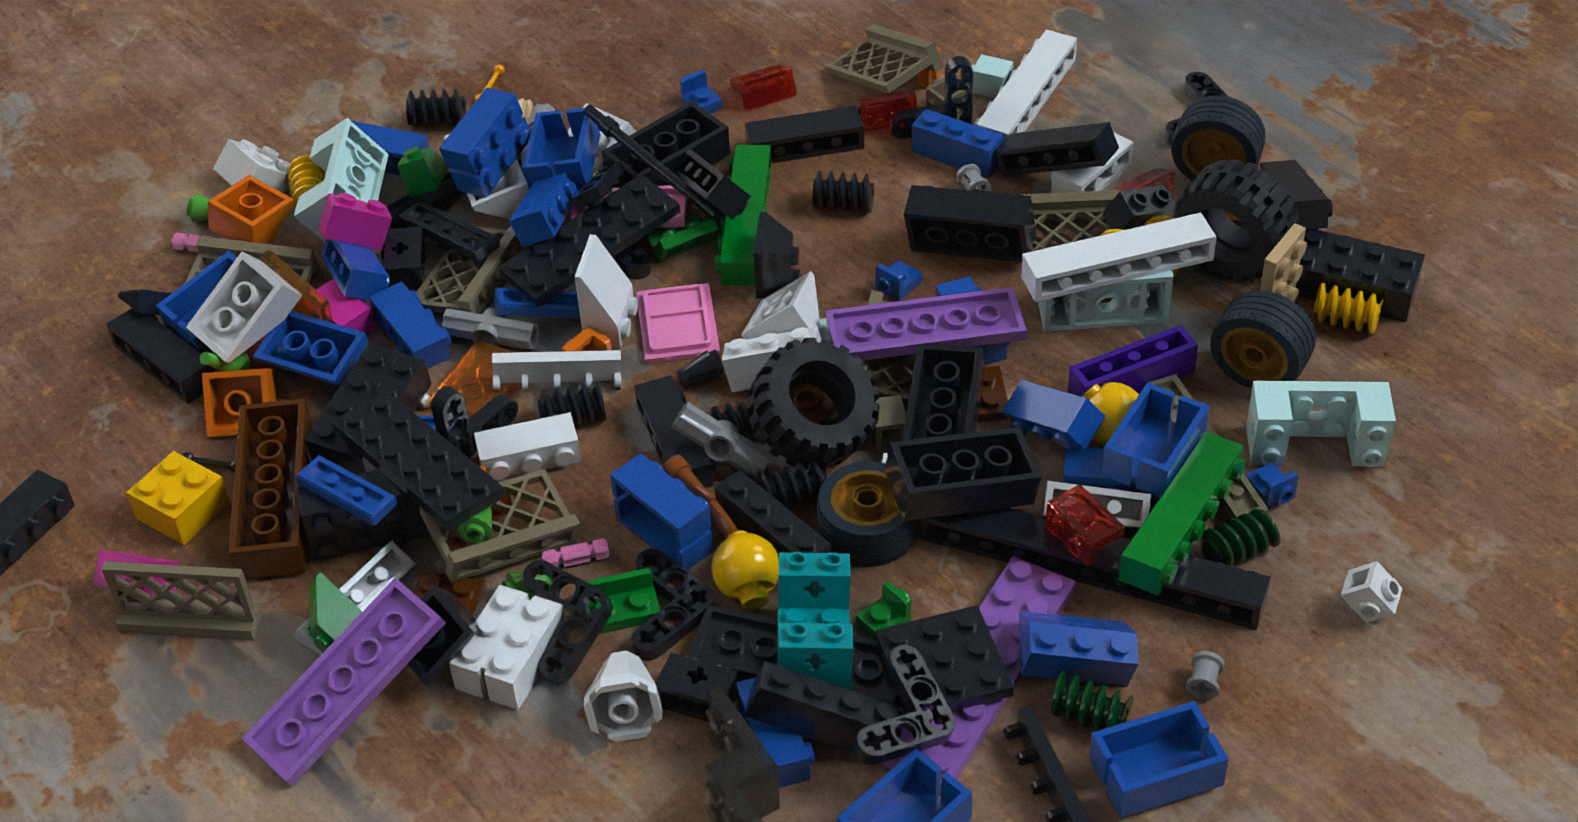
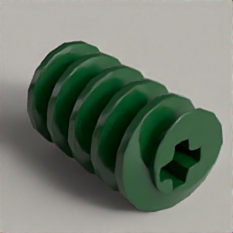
M1256 508L1249 511L1248 514L1239 515L1237 519L1232 518L1226 521L1225 524L1220 523L1214 526L1213 529L1208 528L1204 530L1200 539V546L1204 559L1233 566L1234 560L1240 563L1245 561L1246 555L1250 558L1256 556L1257 550L1263 553L1268 551L1269 546L1273 548L1279 546L1281 539L1273 519L1262 509Z
M1063 670L1059 674L1053 689L1051 710L1055 717H1060L1065 712V718L1069 722H1074L1079 716V723L1083 727H1087L1093 721V729L1099 731L1106 726L1109 728L1125 723L1129 717L1134 696L1131 694L1126 702L1123 703L1121 702V690L1117 689L1112 697L1109 698L1107 697V685L1104 684L1095 693L1093 692V680H1089L1082 688L1079 687V675H1075L1068 683L1066 682V671Z

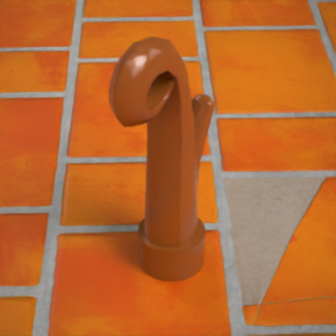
M675 455L665 462L662 468L674 479L681 480L690 492L707 501L711 508V521L718 527V533L722 541L726 540L729 534L738 531L731 518L715 499L716 496L705 488L691 472V465L681 455Z

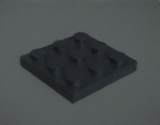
M978 605L876 630V641L885 664L891 651L898 645H909L918 650L951 711L1013 696V684ZM901 659L898 660V664H905L909 669L910 663H903ZM916 687L911 689L912 695L916 699L921 701L930 699L929 694L923 688ZM898 694L899 700L901 702L905 714H909L900 695Z

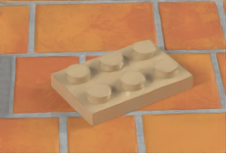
M1294 223L1265 258L1260 291H1271L1272 293L1283 295V297H1287L1295 303L1299 294L1296 283L1303 271L1300 260L1307 247V242L1304 241L1305 227Z

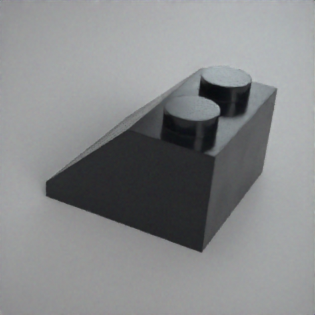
M760 212L753 251L756 299H764L801 277L800 269H795V265H799L800 250L799 247H794L793 233L766 212Z
M435 585L420 600L437 613L446 623L408 663L410 668L427 686L477 633L475 617L457 596Z

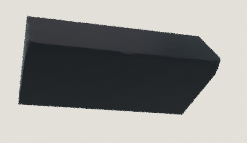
M136 289L120 291L118 298L138 313L160 316L156 305L172 293Z

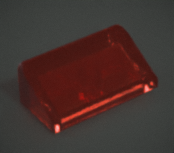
M1155 168L1110 190H1132L1163 184L1169 190L1174 187L1175 172L1173 170Z

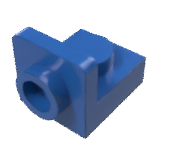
M703 70L680 79L681 101L684 104L693 101L708 113L722 109V99L707 85V76Z
M899 260L889 268L883 264L875 267V288L898 301L902 300L922 282V272Z
M1272 462L1245 474L1268 509L1279 504H1286L1295 498L1299 476L1294 471L1284 475Z

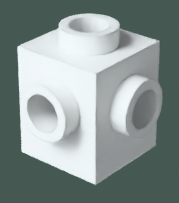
M1378 561L1348 570L1341 597L1365 623L1395 615L1403 588Z

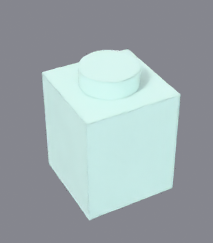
M981 54L977 63L971 65L974 73L973 93L996 98L1002 85L1005 86L1009 80L1010 74L1013 71V61Z

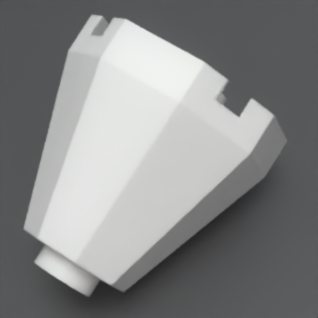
M628 651L612 653L603 663L584 697V710L590 730L597 734L601 730L607 733V738L614 742L645 738L651 732V725L655 721L657 724L662 719V706L657 686L638 656Z

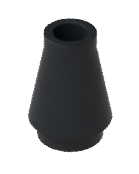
M715 349L710 352L705 350L682 369L676 371L683 388L720 379V375L725 373L722 360Z

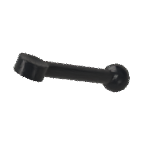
M191 452L182 454L198 464L228 468L235 473L236 461L231 463L194 457Z

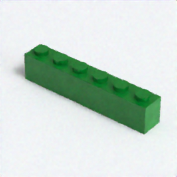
M736 145L734 156L729 157V174L732 175H727V177L751 197L748 200L746 209L740 215H736L733 220L725 214H721V232H724V234L718 235V252H721V254H716L715 272L721 273V285L755 286L753 251L760 212H767L772 170L771 145Z
M1208 432L1204 433L1123 552L1118 580L1157 596L1166 583L1170 585L1173 582L1179 562H1186L1192 548V542L1201 539L1207 519H1214L1220 499L1226 500L1230 493L1233 479L1238 480L1241 477L1245 467V460L1241 459L1244 445Z

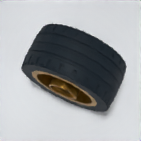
M1222 95L1203 97L1191 103L1179 119L1172 138L1171 154L1178 170L1190 181H1193L1206 166L1214 164L1216 161L1242 160L1243 164L1253 163L1258 165L1265 145V127L1256 111L1236 98Z
M1253 290L1237 296L1226 307L1213 329L1210 347L1212 356L1217 362L1216 364L1229 378H1232L1238 384L1252 388L1253 381H1295L1301 375L1312 356L1316 344V332L1306 312L1292 300L1271 291Z
M863 461L845 465L831 473L819 490L817 500L819 533L831 543V552L850 554L851 565L873 567L891 563L905 555L916 540L919 519L903 520L884 470L885 463Z

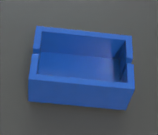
M486 88L439 147L447 167L452 168L450 174L458 191L487 198L526 145H528L531 131L526 119L522 117L523 112L515 94Z
M585 108L568 109L566 111L573 134L571 137L569 136L561 110L536 113L522 165L529 189L535 181L566 172L569 180L573 181L576 185L578 192L591 177L601 134L598 130V125L583 114Z
M227 251L156 305L165 327H172L178 337L184 341L188 340L200 354L203 352H215L188 330L186 326L237 257L230 251Z
M1147 382L1104 447L1102 475L1128 486L1135 482L1136 489L1161 498L1206 432L1210 406L1181 395L1178 402L1176 423L1172 422L1175 393Z
M640 453L610 474L612 492L616 497L614 499L616 520L652 549L662 551L687 571L714 551L710 518L711 508L704 498L697 497L690 492L681 480L674 479L667 474L658 462L651 461Z
M1195 701L1092 733L1089 760L1102 785L1107 784L1106 792L1120 818L1224 785L1229 759L1215 734H1209L1210 726Z
M916 748L837 817V822H968L972 819L973 792L949 773H946L942 776V796L940 798L941 767Z

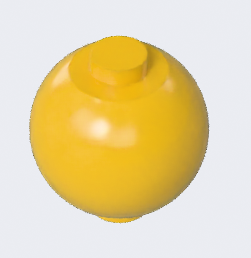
M1117 382L1105 383L1101 387L1096 383L1082 395V397L1087 398L1105 415L1091 441L1105 447L1139 396L1134 389Z
M746 531L733 532L718 546L713 555L711 563L713 580L717 588L726 597L740 601L743 609L752 610L760 608L769 602L767 594L774 589L778 582V553L769 541L759 535L747 533Z

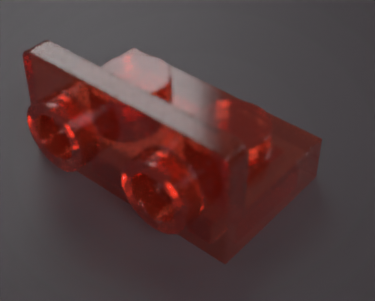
M776 64L729 79L731 89L741 94L744 108L747 110L797 94L792 68L783 64Z
M914 89L858 98V110L864 124V131L890 127L888 123L889 117L894 112L916 108V93Z
M1080 484L1047 502L1045 525L1048 531L1053 536H1057L1069 548L1072 555L1080 558L1087 566L1095 563L1096 551L1124 536L1125 526Z

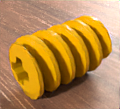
M310 155L299 156L291 162L288 168L290 196L294 199L292 207L294 211L296 210L299 196L325 179V171L315 165L310 159Z
M1321 283L1314 305L1313 316L1317 313L1319 323H1323L1327 316H1330L1332 326H1335L1340 318H1342L1343 328L1346 329L1355 321L1356 331H1361L1365 324H1368L1369 333L1374 334L1383 299L1380 304H1377L1376 294L1372 293L1369 299L1364 301L1363 291H1359L1353 299L1351 298L1349 288H1346L1342 296H1339L1338 286L1335 285L1329 293H1326L1325 283Z

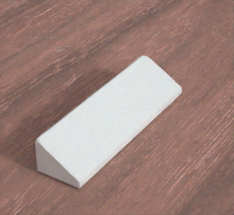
M391 540L339 590L363 612L394 578L400 580L416 563ZM308 618L296 629L292 637L309 649L322 655L323 653L315 646L314 639L310 636V622Z

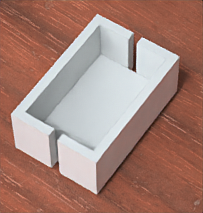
M499 585L476 620V635L449 663L455 689L484 698L487 692L482 672H485L484 677L489 700L519 710L541 674L539 669L541 656L565 620L563 605L538 596H533L529 600L528 593Z

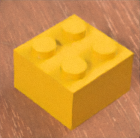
M175 451L171 452L126 492L137 520L182 545L190 541L230 504L222 476Z

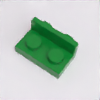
M697 214L686 218L685 226L674 229L663 227L647 234V240L657 261L660 262L711 242L718 227L714 219L704 222L701 215Z
M650 568L632 570L627 573L585 581L601 589L611 599L613 604L612 614L599 634L641 626L660 611ZM592 602L589 608L591 610L593 608L598 610L601 604L599 602L597 604Z

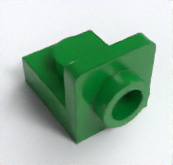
M887 581L882 585V597L856 615V624L876 640V630L911 621V599L903 589L897 588Z

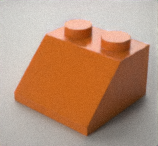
M248 175L208 201L209 229L230 240L270 244L275 240L293 207L294 199Z
M274 368L202 373L207 437L238 435L240 405L277 401Z

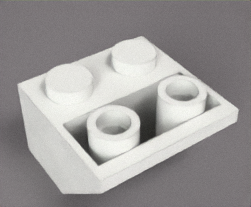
M228 139L213 167L231 185L251 175L282 193L290 189L288 179L290 163L279 159V153L266 146L260 149L244 139L241 142Z

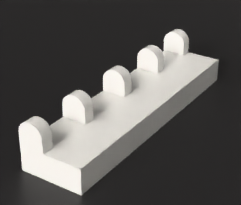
M621 351L492 353L493 391L500 390V383H522V390H528V383L554 382V387L561 389L560 382L585 381L586 388L591 387L592 381H613L615 388H621Z

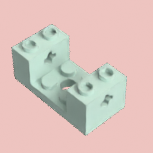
M348 118L341 121L314 139L310 159L316 166L326 172L325 179L299 196L294 217L326 243L327 239L323 238L318 225L328 193L335 195L347 193L354 196L357 200L368 202V200L378 201L389 154Z
M1172 270L1038 301L1043 330L1048 332L1168 323L1173 285ZM1105 298H1112L1110 302H1100Z
M1253 381L1246 424L1251 465H1268L1273 462L1277 466H1284L1289 437H1347L1352 466L1386 467L1396 423L1389 382ZM1316 407L1324 408L1320 411H1312Z

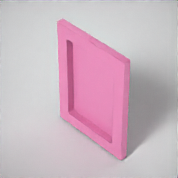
M709 283L636 292L646 364L696 358L705 350L710 352L715 349L720 355Z

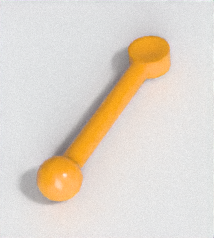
M502 65L494 67V74L484 90L486 88L491 89L498 76L504 73L505 69ZM481 94L475 96V101L480 97Z

